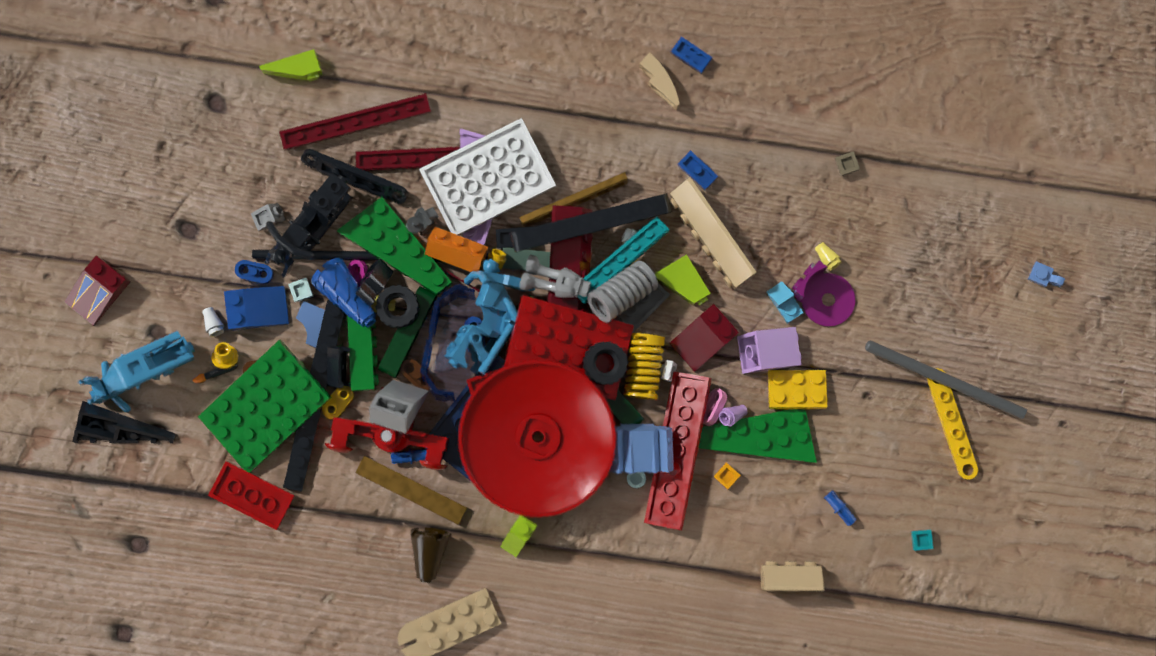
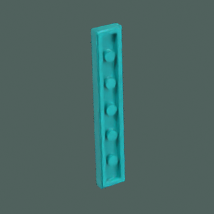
M657 216L583 278L584 281L591 282L588 294L629 267L663 238L670 229ZM588 295L587 297L578 296L584 304L588 302Z

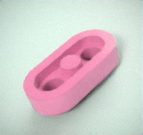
M715 388L709 393L703 424L711 426L718 420L719 413L727 401V394L723 390Z

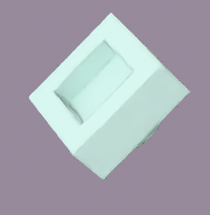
M307 278L288 284L295 303L313 297Z

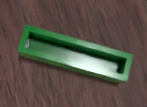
M347 316L351 391H376V386H379V375L375 374V367H378V355L374 354V348H377V336L373 334V329H376V321L370 327H362L355 320Z

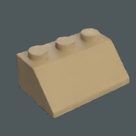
M766 561V565H761V589L824 591L822 567L816 566V562H804L805 565H797V562H785V565H777V561Z

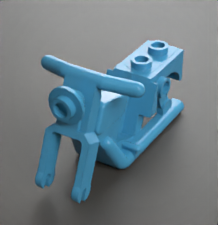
M492 259L483 261V271H472L464 279V283L467 285L474 279H479L483 283L476 300V305L481 307L483 311V321L477 326L469 324L462 326L457 332L455 341L451 342L447 347V353L444 356L449 360L448 363L457 369L459 367L467 368L465 352L468 348L471 359L475 362L470 371L475 374L480 372L483 375L487 373L513 332L518 311L505 287L526 291L520 289L521 278L498 274L500 272L499 264ZM481 336L490 337L485 347L481 343Z
M176 331L130 353L121 354V357L113 361L110 368L109 363L103 361L101 363V380L99 377L87 376L78 382L80 385H92V391L89 392L92 399L88 400L89 404H101L108 399H112L118 407L128 413L131 407L118 395L135 386L139 389V384L150 379L160 380V375L165 377L174 373L173 369L194 360L193 352L195 350L192 343L187 342L184 336L181 337L179 332Z

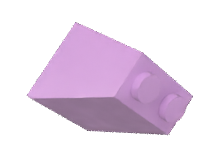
M796 327L759 330L737 336L742 374L801 365V353L798 346L799 337Z

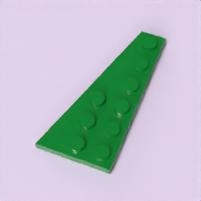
M788 409L743 418L732 426H725L719 423L702 427L699 449L817 463L806 409Z

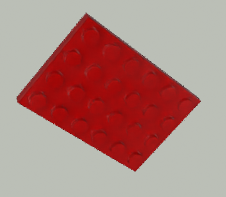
M522 295L504 367L525 360H549L565 364L586 376L583 369V358L585 357V352L589 350L588 348L599 342H612L622 348L624 354L627 355L634 325L613 319L606 323L594 314ZM606 353L599 355L596 359L597 369L603 373L610 372L614 367L613 357ZM620 379L608 385L597 384L592 381L605 398L616 399Z

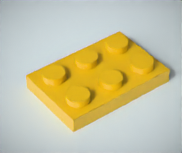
M768 370L769 409H827L826 370Z

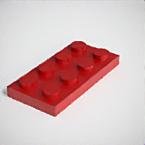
M225 461L208 496L275 530L279 529L295 497L294 494L228 461Z

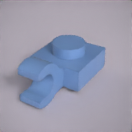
M1036 261L1027 280L1046 287L1048 283L1060 287L1063 285L1065 278L1053 275V268Z

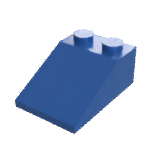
M285 286L224 291L229 330L240 331L289 324Z

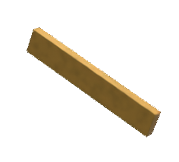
M621 173L521 216V223L523 227H529L552 217V205L575 207L627 185L628 178L626 173Z
M363 456L355 472L459 525L467 510V507L366 456Z

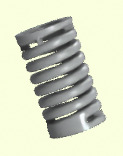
M638 260L603 283L602 286L597 287L596 290L591 291L588 294L590 308L600 320L608 323L613 318H616L617 315L626 311L628 307H632L639 300L649 295L651 291H655L658 288L656 276L646 263Z

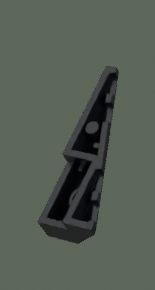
M82 401L72 442L78 443L79 440H90V443H96L97 440H108L109 443H139L140 441H151V443L169 441L173 443L175 433Z

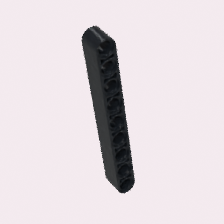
M668 193L518 230L510 233L514 251L519 252L653 218L673 211Z

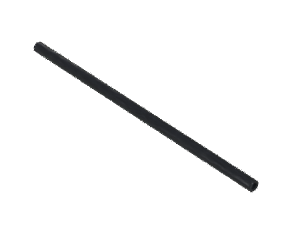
M253 249L252 259H266L270 250ZM309 251L314 254V258L311 260H331L334 258L361 261L379 260L368 253V251ZM297 255L292 257L294 260H309ZM433 258V260H434L435 262H443V261H440V260H438V259Z

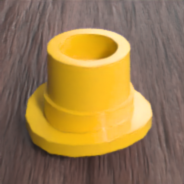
M221 342L215 346L211 360L214 366L220 369H228L235 366L238 362V353L233 346L226 342Z

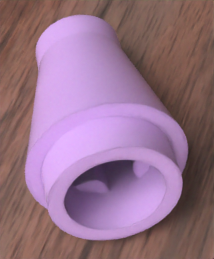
M745 405L723 408L719 413V419L723 425L732 426L743 416L747 415L748 411Z

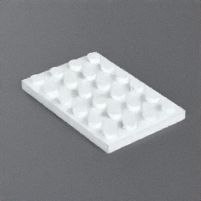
M522 118L419 169L450 232L456 235H461L556 187Z

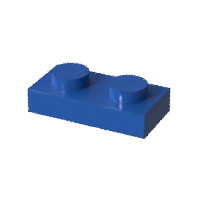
M691 150L677 164L704 191L718 178V175Z

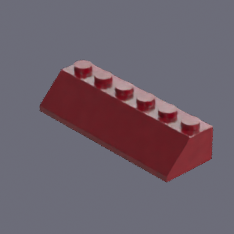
M552 205V222L590 213L593 210L583 207ZM592 233L551 243L549 268L556 270L567 268L582 278L590 273V261L592 259ZM549 278L550 282L556 283V279ZM548 290V302L589 313L588 302L584 304L575 296L559 298L555 296V292Z

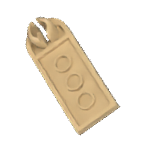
M486 588L406 623L399 631L398 644L400 646L416 639V643L402 648V653L405 656H431L496 627L501 622Z

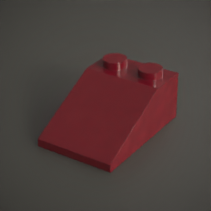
M713 304L669 344L695 372L738 335L739 332L716 305Z

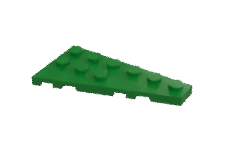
M383 197L379 198L337 230V233L362 247L376 258L383 260L387 265L392 268L394 267L403 275L413 279L435 295H439L452 285L451 280L433 258L425 255L426 250L407 230L406 225Z

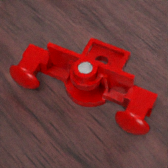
M334 417L331 428L333 431L331 443H325V446L334 452L348 453L354 449L347 447L349 434L372 438L373 442L380 449L390 453L403 451L410 445L427 448L425 461L419 460L422 466L431 470H443L448 467V465L441 463L443 452H447L449 438L413 431L415 418L407 433H403L373 423Z

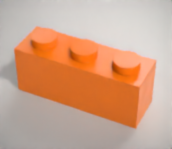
M434 227L428 237L425 255L469 272L481 271L483 261L486 260L488 247Z

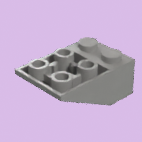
M392 380L377 393L369 406L370 422L407 433L429 391Z

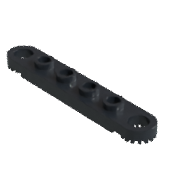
M306 149L301 156L302 163L307 165V167L310 166V168L317 169L318 172L328 176L331 173L337 177L341 175L348 181L347 184L384 199L388 198L394 201V203H405L409 193L403 186L312 149Z

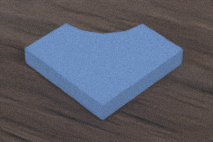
M303 301L296 319L302 322L306 328V344L316 348L325 310Z

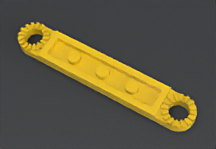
M927 378L958 474L963 479H973L978 473V467L950 387L940 383L936 384ZM966 464L973 468V472L969 476L963 473V467Z

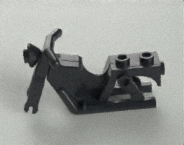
M331 173L319 190H314L308 197L310 201L308 203L304 201L302 211L294 221L289 220L291 225L282 236L272 221L266 222L267 229L277 243L268 252L264 263L269 265L270 261L273 260L278 265L280 263L285 264L281 275L283 278L291 271L294 263L292 257L297 255L309 260L314 258V254L309 251L320 244V239L353 199L348 194L351 188L347 185L348 181L341 175L337 177Z

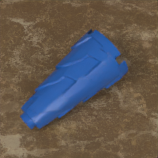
M334 258L322 265L324 267L322 272L317 269L311 279V283L318 291L362 327H370L375 323V312L371 306H368L356 294L359 284L341 258Z

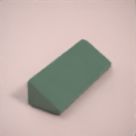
M503 248L507 259L502 267L504 269L526 271V263L530 255L536 256L541 265L548 268L550 266V252L533 250L515 252L513 248Z

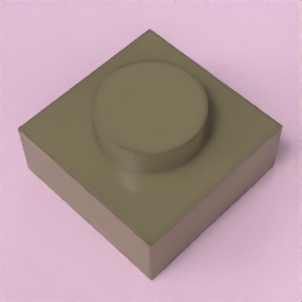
M854 151L835 158L841 176L860 170Z

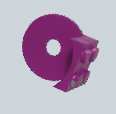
M818 261L816 264L812 262L803 273L805 278L802 279L800 277L791 288L794 290L793 297L802 303L805 314L814 323L827 327L839 325L847 320L853 312L855 306L853 288L843 277L832 273H824L828 267L821 261ZM829 293L834 296L835 302L832 306H825L823 304L822 297L824 294Z

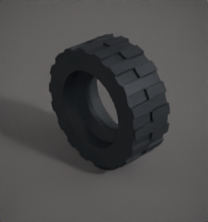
M392 285L389 288H385L379 294V298L376 300L377 305H375L380 320L387 326L397 329L406 328L417 319L420 310V304L416 295L409 288L401 285ZM397 297L404 299L407 303V310L401 316H393L388 309L389 302Z
M599 342L589 347V350L585 352L583 369L591 381L597 384L608 385L619 381L624 376L623 374L626 372V366L628 365L627 356L624 354V350L616 343ZM604 353L611 355L614 359V367L608 373L600 372L596 367L597 357Z

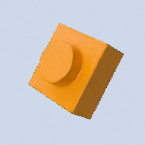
M726 462L713 477L728 490L741 475Z

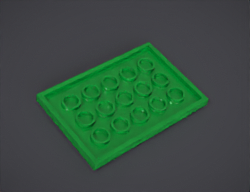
M278 340L208 406L198 418L243 470L251 473L332 397L283 341Z

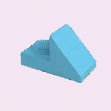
M783 282L766 291L786 323L791 322L804 313L794 299V293Z

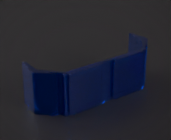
M459 284L445 291L442 297H437V300L434 302L429 326V340L426 341L420 370L421 377L434 398L445 402L447 400L455 402V393L437 389L427 373L441 308L458 297L475 300V289Z

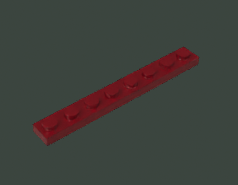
M425 93L282 130L279 133L283 149L286 151L429 114L431 109L427 94Z

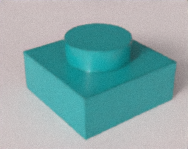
M932 530L911 531L913 551L933 549Z

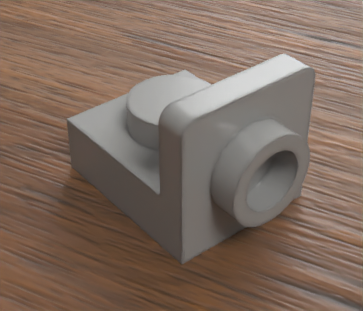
M278 203L267 204L251 213L258 231L266 229V222L272 221L274 224L285 221L283 210Z

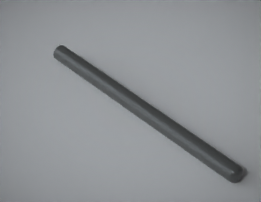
M870 340L865 345L867 352L1020 419H1023L1027 413V409L876 342Z

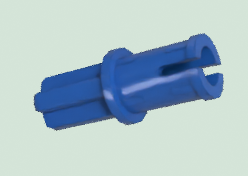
M427 448L391 453L392 464L407 462L413 464V462L419 460L425 461Z
M834 490L824 497L835 510L834 513H837L847 526H851L856 522L855 516L846 507V502L843 503Z

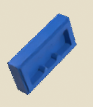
M682 36L671 50L672 55L700 74L703 73L713 58Z

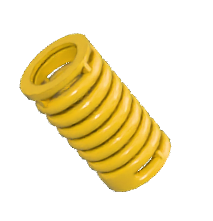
M632 333L631 337L635 340L630 341L632 348L629 349L631 355L628 356V361L630 362L627 365L626 375L628 377L625 378L627 384L624 385L625 392L623 396L657 400L658 395L655 391L659 389V386L651 383H659L660 379L647 375L659 376L661 374L660 370L649 368L660 369L662 364L647 360L662 361V356L649 353L663 354L664 350L661 346L665 344V337Z

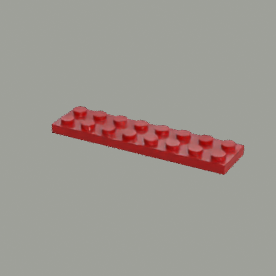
M673 371L663 426L672 428L674 470L669 473L663 471L653 473L644 523L683 530L712 378Z

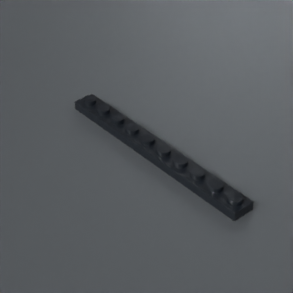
M327 300L310 371L311 375L325 391L327 388V347H336L344 312L330 300ZM322 407L296 430L283 488L300 492L303 490Z

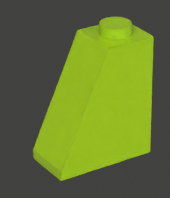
M687 254L655 273L659 283L690 304H698L700 306L709 300L707 297L711 293Z
M520 515L500 547L514 557H517L538 525L525 516Z

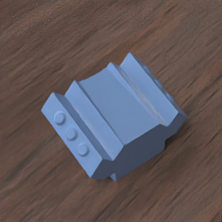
M620 424V427H615L616 447L610 472L620 474L622 472L656 473L663 471L669 473L674 470L672 428L655 426L654 424Z

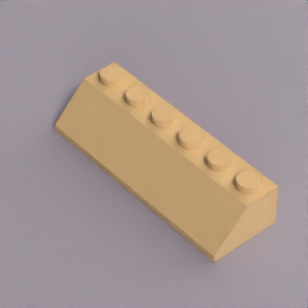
M688 178L670 193V204L674 209L678 208L683 223L690 225L692 228L691 234L696 241H701L703 244L701 248L704 253L712 257L714 260L712 264L718 272L722 271L725 276L723 280L729 288L732 286L735 290L756 274L755 269L693 180Z

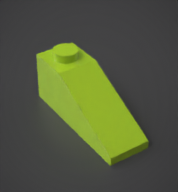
M314 49L260 66L263 74L314 81L323 75L317 53Z

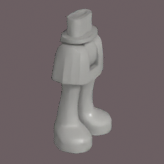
M534 255L528 257L526 263L527 273L522 275L520 281L521 290L527 291L532 288L545 289L555 292V296L559 298L578 297L579 295L587 297L591 282L584 281L582 277L570 269L556 270L541 265L538 258ZM532 275L549 277L556 279L557 281L556 283L536 278Z

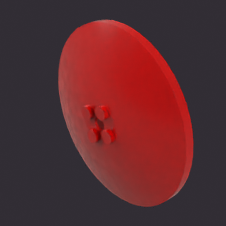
M525 360L497 370L487 377L472 393L460 420L459 452L471 482L490 502L517 515L528 517L553 516L579 506L601 486L614 458L616 447L615 423L605 397L585 375L574 368L555 361ZM534 432H542L544 439L541 442H536L533 439Z

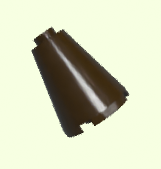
M425 527L424 531H419V528L411 529L410 535L416 577L420 579V582L431 583L432 580L436 579L449 540V532L445 534V530Z

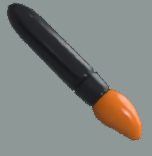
M236 364L228 369L217 368L205 374H199L193 379V382L203 383L208 379L234 371L238 365Z

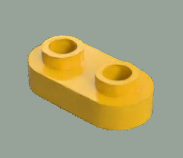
M343 386L342 388H337L332 393V398L323 405V415L332 420L334 417L339 418L354 399V392L351 391V387ZM346 391L347 397L342 398L341 392ZM330 406L335 407L333 413H330L328 410Z

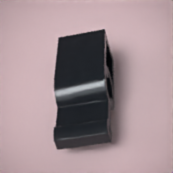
M377 260L369 266L360 281L361 285L356 294L368 306H371L377 295L386 286L394 271L383 260Z

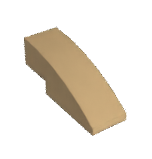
M649 52L640 62L639 68L651 78L648 86L677 110L680 103L673 82L664 67Z

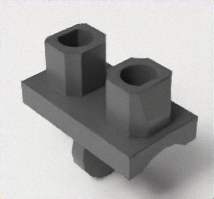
M421 207L413 217L408 219L406 228L414 234L420 232L422 236L427 233L430 226L435 223L434 220L439 216L433 207L427 210Z

